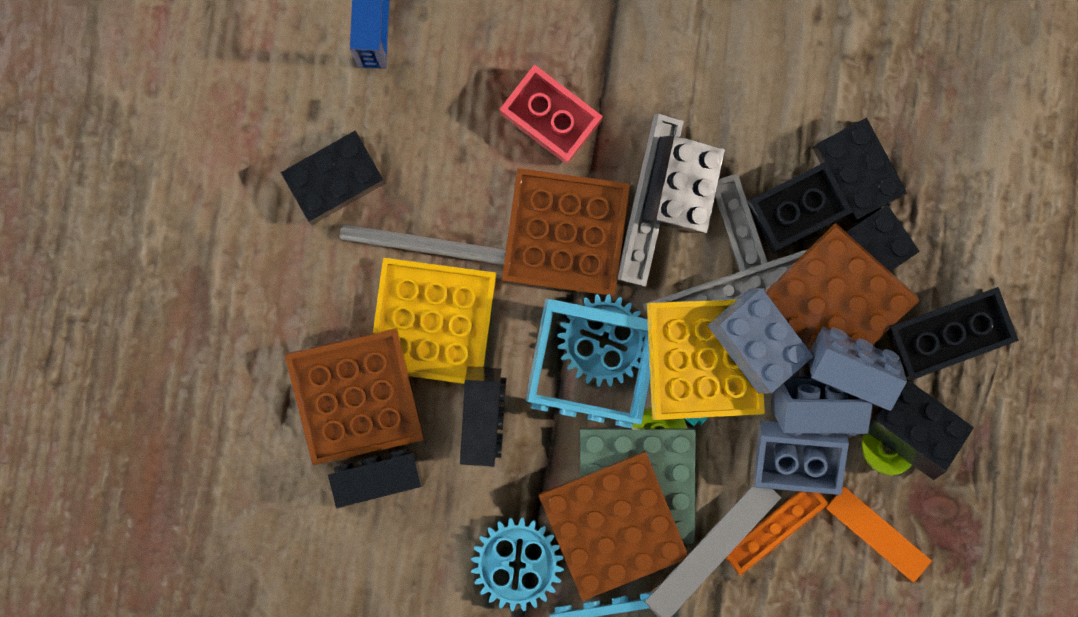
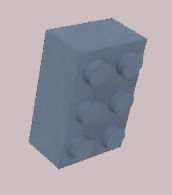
M762 288L749 289L707 325L758 393H773L813 358V355Z
M822 326L810 349V353L813 355V358L809 360L811 378L887 410H892L907 382L901 359L896 353L884 349V351L876 349L870 342L861 338L858 340L852 339L838 328L828 329Z
M791 376L772 393L770 408L783 433L792 436H799L802 433H815L820 436H827L830 433L856 436L858 434H868L873 403L815 380L811 376Z
M760 420L753 470L755 487L841 495L849 445L847 435L830 433L827 436H820L815 433H802L799 436H792L783 433L778 422Z

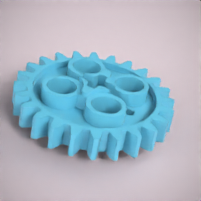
M597 294L592 304L587 298H584V305L586 307L638 317L641 313L640 311L630 312L631 302L625 307L621 306L622 297H619L615 303H612L611 296L608 294L605 302H601ZM566 315L570 322H561L560 324L566 329V333L558 334L557 337L565 340V343L559 345L558 349L566 350L567 352L561 357V360L570 359L571 361L567 370L575 367L578 369L575 378L585 374L586 384L592 378H596L597 387H600L602 380L606 379L610 387L615 377L620 383H623L622 374L626 373L629 377L634 376L631 367L639 369L640 363L637 359L641 358L642 355L641 349L644 345L642 338L645 337L646 331L629 328V338L622 341L617 339L614 334V329L617 325L603 323L601 329L593 330L588 326L587 319ZM580 330L588 331L597 336L607 333L609 341L624 345L628 350L624 352L610 345L600 348L598 340L581 335ZM589 341L593 345V353L587 357L581 356L577 351L578 343ZM608 351H614L619 355L620 361L616 367H609L605 364L604 355Z
M522 517L519 525H515L513 519L509 518L507 527L501 521H498V531L491 527L487 528L490 537H479L484 545L483 547L474 546V550L479 552L480 555L471 558V561L478 563V567L472 569L471 573L480 574V577L474 583L484 584V588L480 592L481 595L490 592V603L498 598L500 599L499 608L502 609L505 603L508 602L510 603L511 611H514L516 604H520L522 610L526 611L527 602H531L536 608V599L538 597L546 602V590L551 593L556 592L551 583L561 582V579L555 576V572L564 571L563 567L556 565L557 561L564 559L562 555H555L554 553L560 548L559 544H550L554 535L551 534L545 537L543 535L546 529L545 526L541 527L538 531L535 530L534 520L530 523L529 527L525 526V521ZM522 539L521 562L526 563V566L520 568L518 588L513 590L514 567L509 566V561L515 560L517 540ZM502 540L509 541L513 546V551L508 556H501L497 552L496 546ZM535 543L541 547L542 553L539 558L532 560L526 556L525 548L529 544ZM498 569H504L510 575L509 581L504 585L497 584L493 579V574ZM528 572L535 573L539 580L538 584L533 588H527L522 583L523 575Z

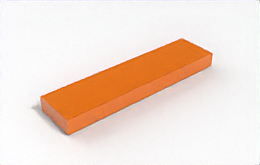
M845 486L842 487L841 495L836 494L829 502V505L825 507V509L911 582L914 583L932 562L931 559Z
M796 492L760 521L726 557V560L738 575L741 576L829 505V503L821 493Z

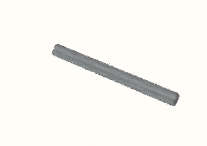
M343 224L340 229V239L504 265L505 249Z

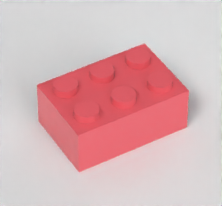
M535 64L499 109L501 116L566 165L571 162L601 123L603 117Z

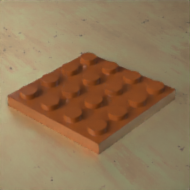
M517 168L502 281L604 296L610 294V296L615 297L630 183Z
M836 223L765 291L809 351L822 326L828 329L838 328L852 339L858 340L861 338L873 345L890 329V326H893L919 301L916 294Z
M398 328L285 354L312 465L424 440L425 437Z
M646 450L539 493V498L582 601L681 562L688 556Z

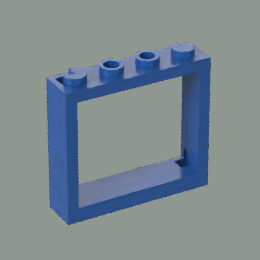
M352 0L350 50L358 68L387 69L390 0Z

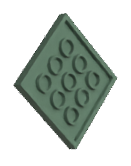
M580 428V477L646 450L683 543H695V428Z

